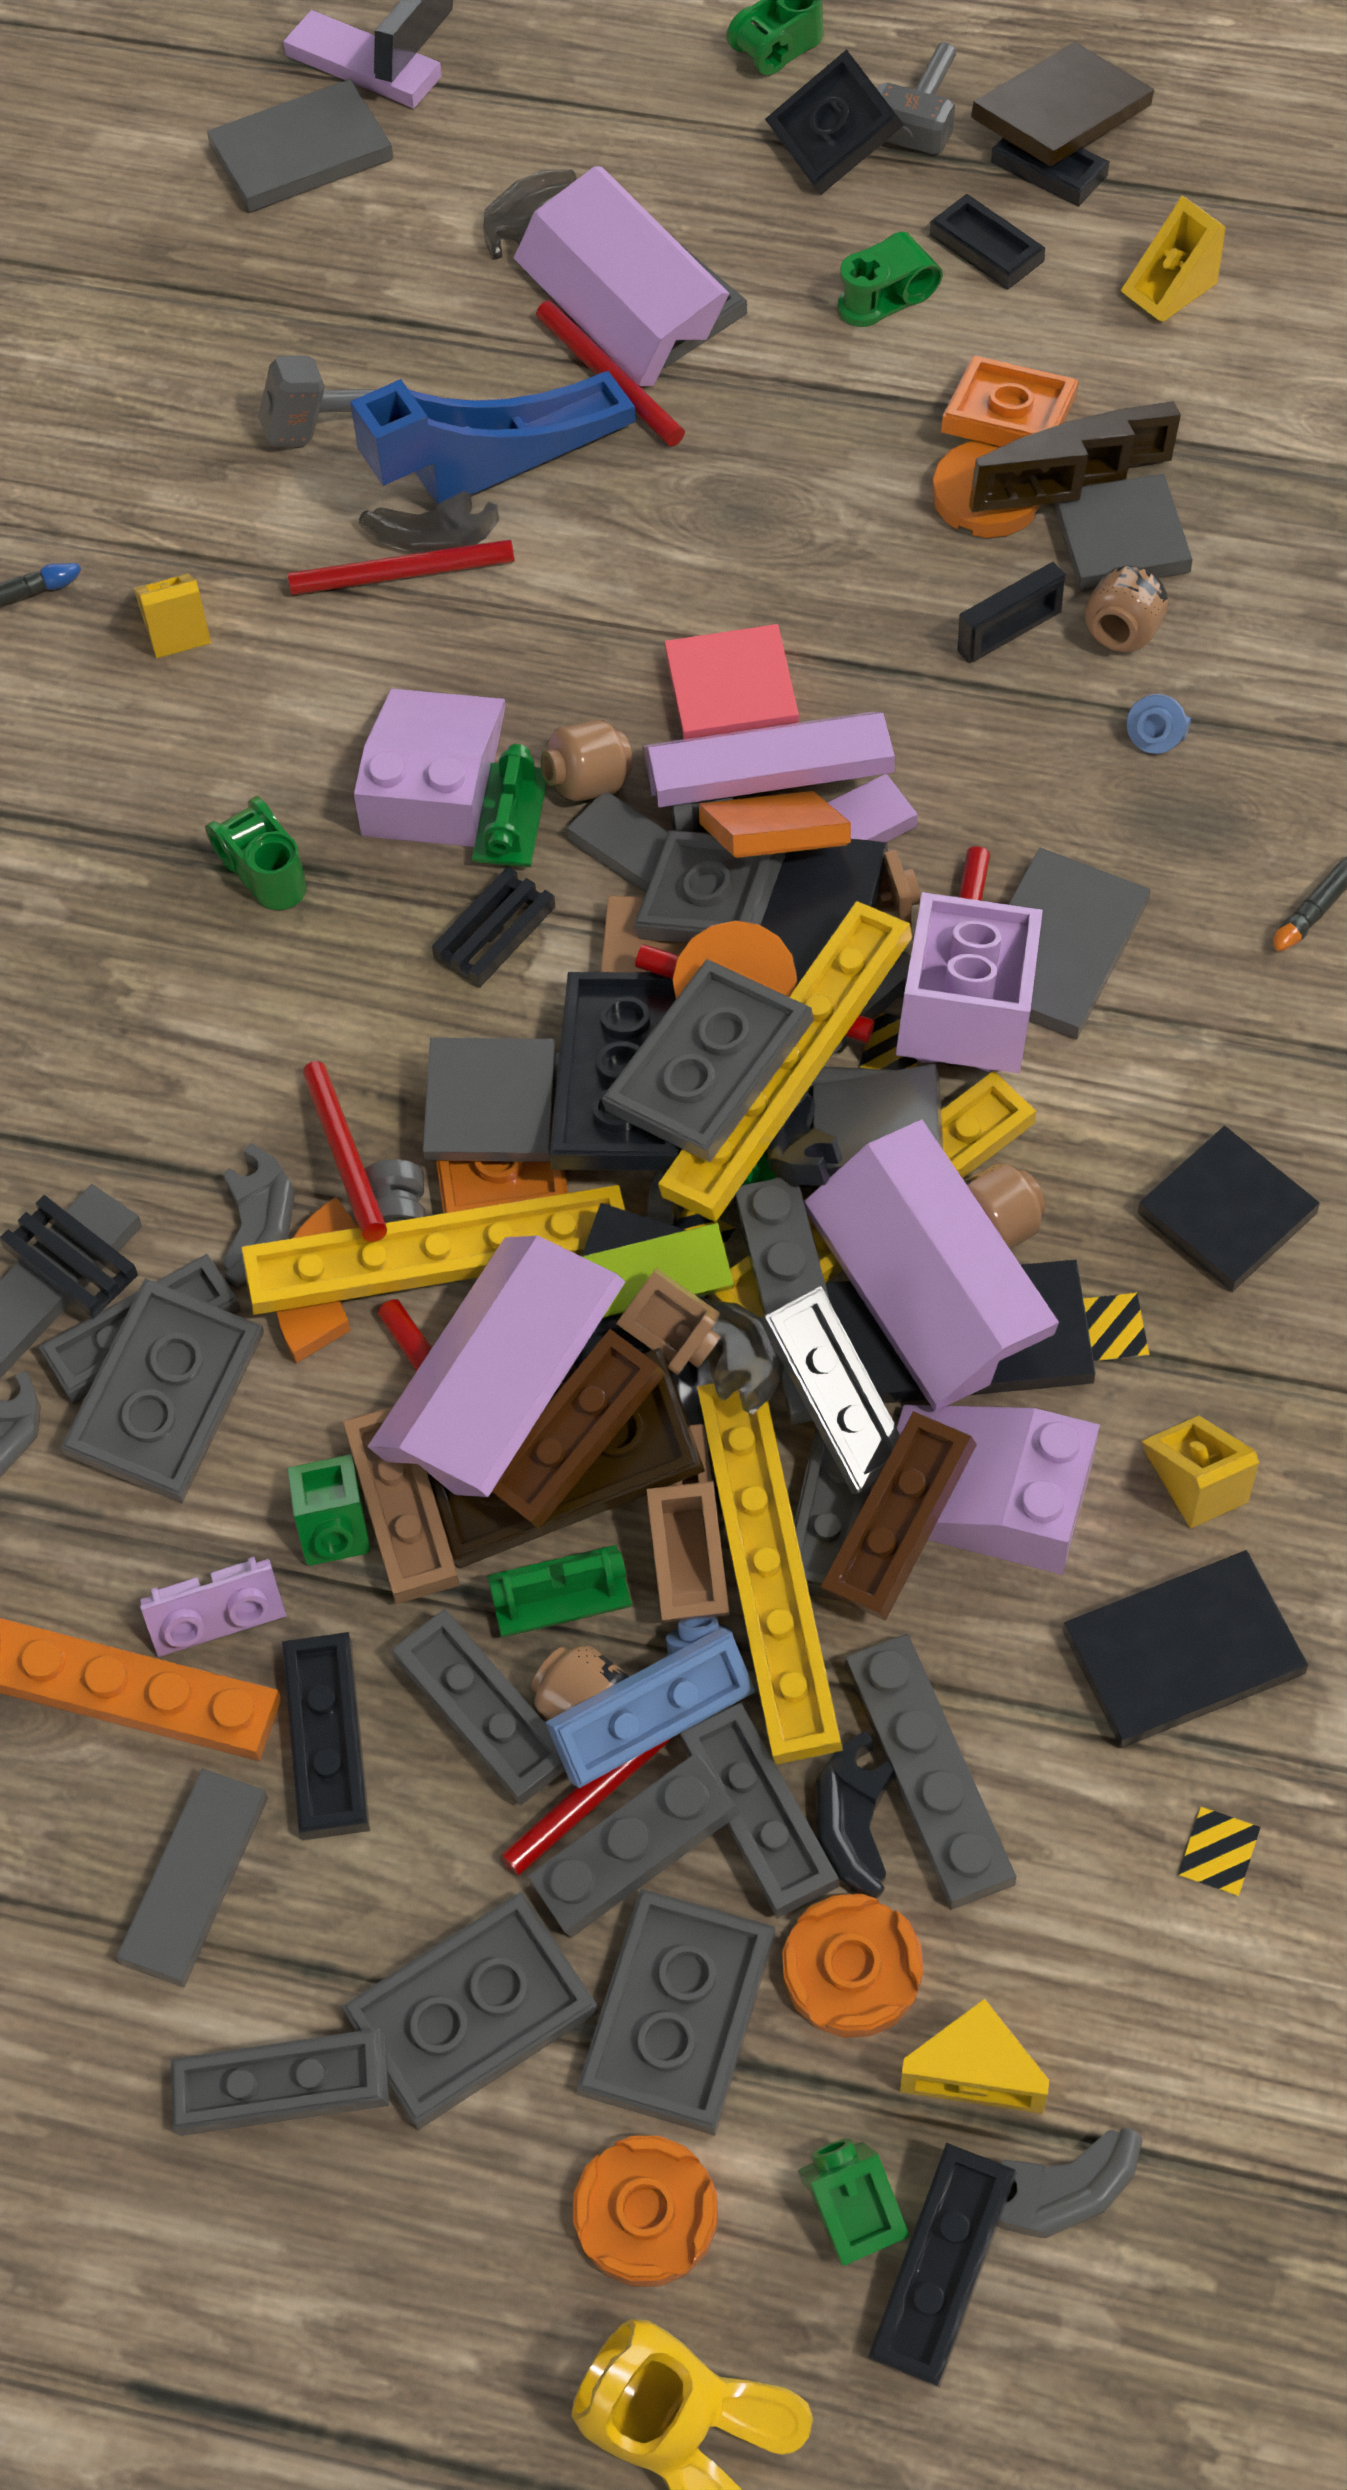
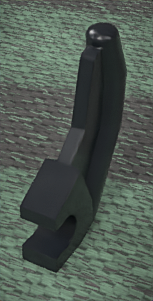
M807 1091L764 1153L769 1169L778 1177L798 1185H826L829 1180V1174L825 1163L839 1164L842 1156L836 1137L815 1127L813 1129L810 1128L816 1106L813 1098Z
M864 1731L843 1744V1751L834 1753L815 1782L817 1840L840 1882L857 1894H864L877 1899L885 1889L882 1883L886 1879V1870L870 1831L874 1811L893 1779L894 1769L888 1761L872 1771H866L857 1765V1760L861 1756L873 1750V1739L867 1731Z

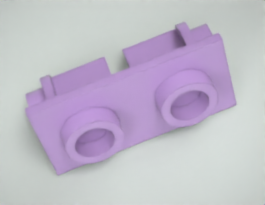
M254 1556L250 1557L247 1562L210 1573L213 1583L200 1586L198 1577L162 1589L158 1587L152 1588V1596L140 1599V1607L157 1656L161 1657L286 1617L287 1615L270 1560L266 1559L256 1562Z

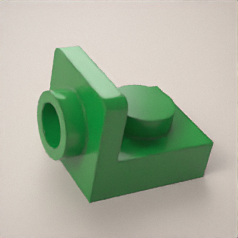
M352 1454L288 1467L293 1514L306 1564L313 1566L369 1553L371 1550L370 1541L364 1520L357 1472Z
M852 2139L834 2141L814 2151L811 2155L813 2163L798 2170L803 2185L811 2192L835 2257L842 2266L910 2237L880 2157L866 2143L853 2144Z

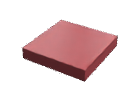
M778 624L665 641V654L683 739L799 722V713Z

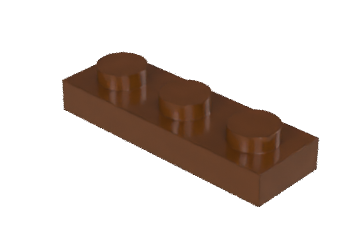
M609 1329L545 1407L493 1488L492 1493L539 1530L664 1377V1371L659 1365Z
M912 1412L821 1585L827 1595L886 1621L977 1446L971 1435L917 1412Z

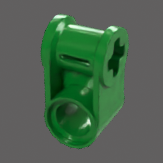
M760 0L752 6L742 9L735 15L727 29V43L735 51L745 52L753 58L755 68L762 74L773 75L779 72L787 63L807 50L815 48L822 41L824 36L822 0Z
M908 232L894 233L884 241L844 258L840 266V279L844 284V291L838 298V314L845 322L857 327L874 325L887 316L928 299L941 284L943 271Z
M259 796L248 801V808L220 824L212 821L205 826L207 837L220 860L230 871H234L262 906L271 910H286L294 907L303 899L307 892V882L298 846L295 840L277 821L268 805Z

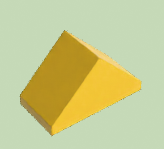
M1181 196L1120 291L1159 321H1166L1218 283L1226 227L1187 197Z
M189 573L134 588L156 659L211 644L197 581Z
M1198 1415L1141 1441L1148 1459L1190 1529L1249 1502L1259 1466L1256 1450Z
M983 1999L904 2058L900 2093L1043 2114L1048 2096L1049 2079L986 1999Z

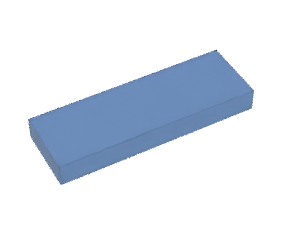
M721 1627L546 1721L545 1724L570 1783L580 1788L755 1692V1689L731 1631Z

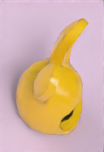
M636 2319L622 2323L595 2356L577 2391L571 2414L578 2429L587 2439L619 2459L649 2469L660 2475L669 2490H742L719 2466L699 2450L698 2447L705 2439L710 2427L716 2426L769 2452L783 2455L794 2453L804 2445L811 2434L813 2416L808 2403L798 2394L785 2387L750 2380L719 2377L685 2344L668 2331L651 2321Z

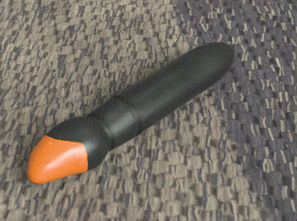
M1347 856L1307 896L1294 914L1287 917L1278 926L1273 937V945L1276 951H1284L1302 941L1307 936L1309 928L1347 890Z

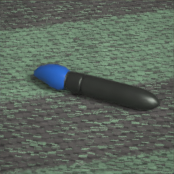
M52 563L45 565L40 572L36 571L0 582V607L28 598L30 595H36L45 591V589H61L77 578L81 568L77 563Z

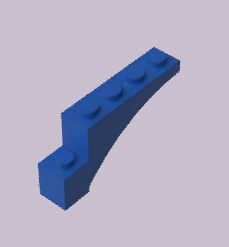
M609 371L561 388L509 399L463 400L442 398L412 391L400 379L350 401L357 448L384 486L415 472L440 509L636 422L635 406Z

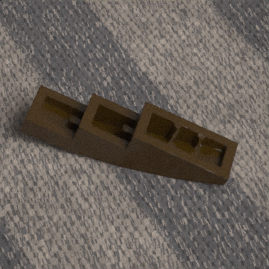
M1174 401L1118 409L1072 420L1019 438L976 459L969 507L972 512L1078 501L1081 497L1083 485L1126 480L1129 465L1172 461L1181 414Z

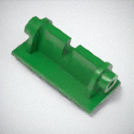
M512 744L508 746L507 751L501 753L499 762L491 763L472 862L521 867L532 866L547 783L543 778L541 767H535L534 760L530 756V750L524 745Z
M617 1545L487 1575L502 1638L632 1607L625 1579V1566L621 1551H618Z

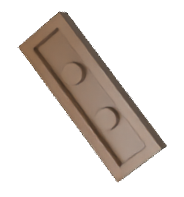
M393 1407L345 1420L343 1424L395 1604H400L460 1586L427 1471L418 1464L385 1462L367 1447Z

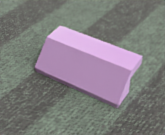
M594 166L537 209L514 256V259L639 386H654L676 340H707L729 296V292L603 167Z
M865 712L642 745L651 795L656 796L658 807L895 772V755L884 713Z
M922 1119L866 1144L829 1178L826 1185H821L804 1201L807 1215L934 1411L989 1386L1000 1360L1055 1334L1059 1324L1058 1320Z
M538 1235L505 1237L367 1447L385 1462L420 1465L455 1495L488 1497L625 1281L616 1273Z

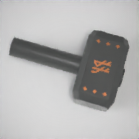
M946 42L938 44L915 89L888 82L878 86L877 90L904 124L886 142L933 155L943 152L953 132L955 105L950 99L935 94L956 56V50L951 44Z
M279 356L269 365L258 417L270 445L274 447H304L313 438L319 413L352 412L351 400L377 389L324 390L325 385L313 358L309 356Z

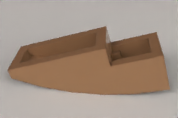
M705 1424L690 1425L705 1472L667 1487L647 1489V1505L662 1623L729 1615Z

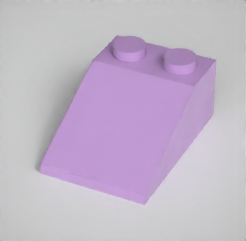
M391 689L365 743L354 790L361 836L474 847L491 763L495 762L506 707L505 699Z
M922 892L904 993L896 1055L915 1058L925 1063L945 1062L976 1067L985 1072L1005 1071L1020 1074L1031 1011L1043 910Z
M904 1405L897 1426L900 1435L914 1411L971 1435L977 1444L928 1540L1063 1575L1095 1456L1100 1424L1036 1408L946 1406L934 1411L931 1405Z

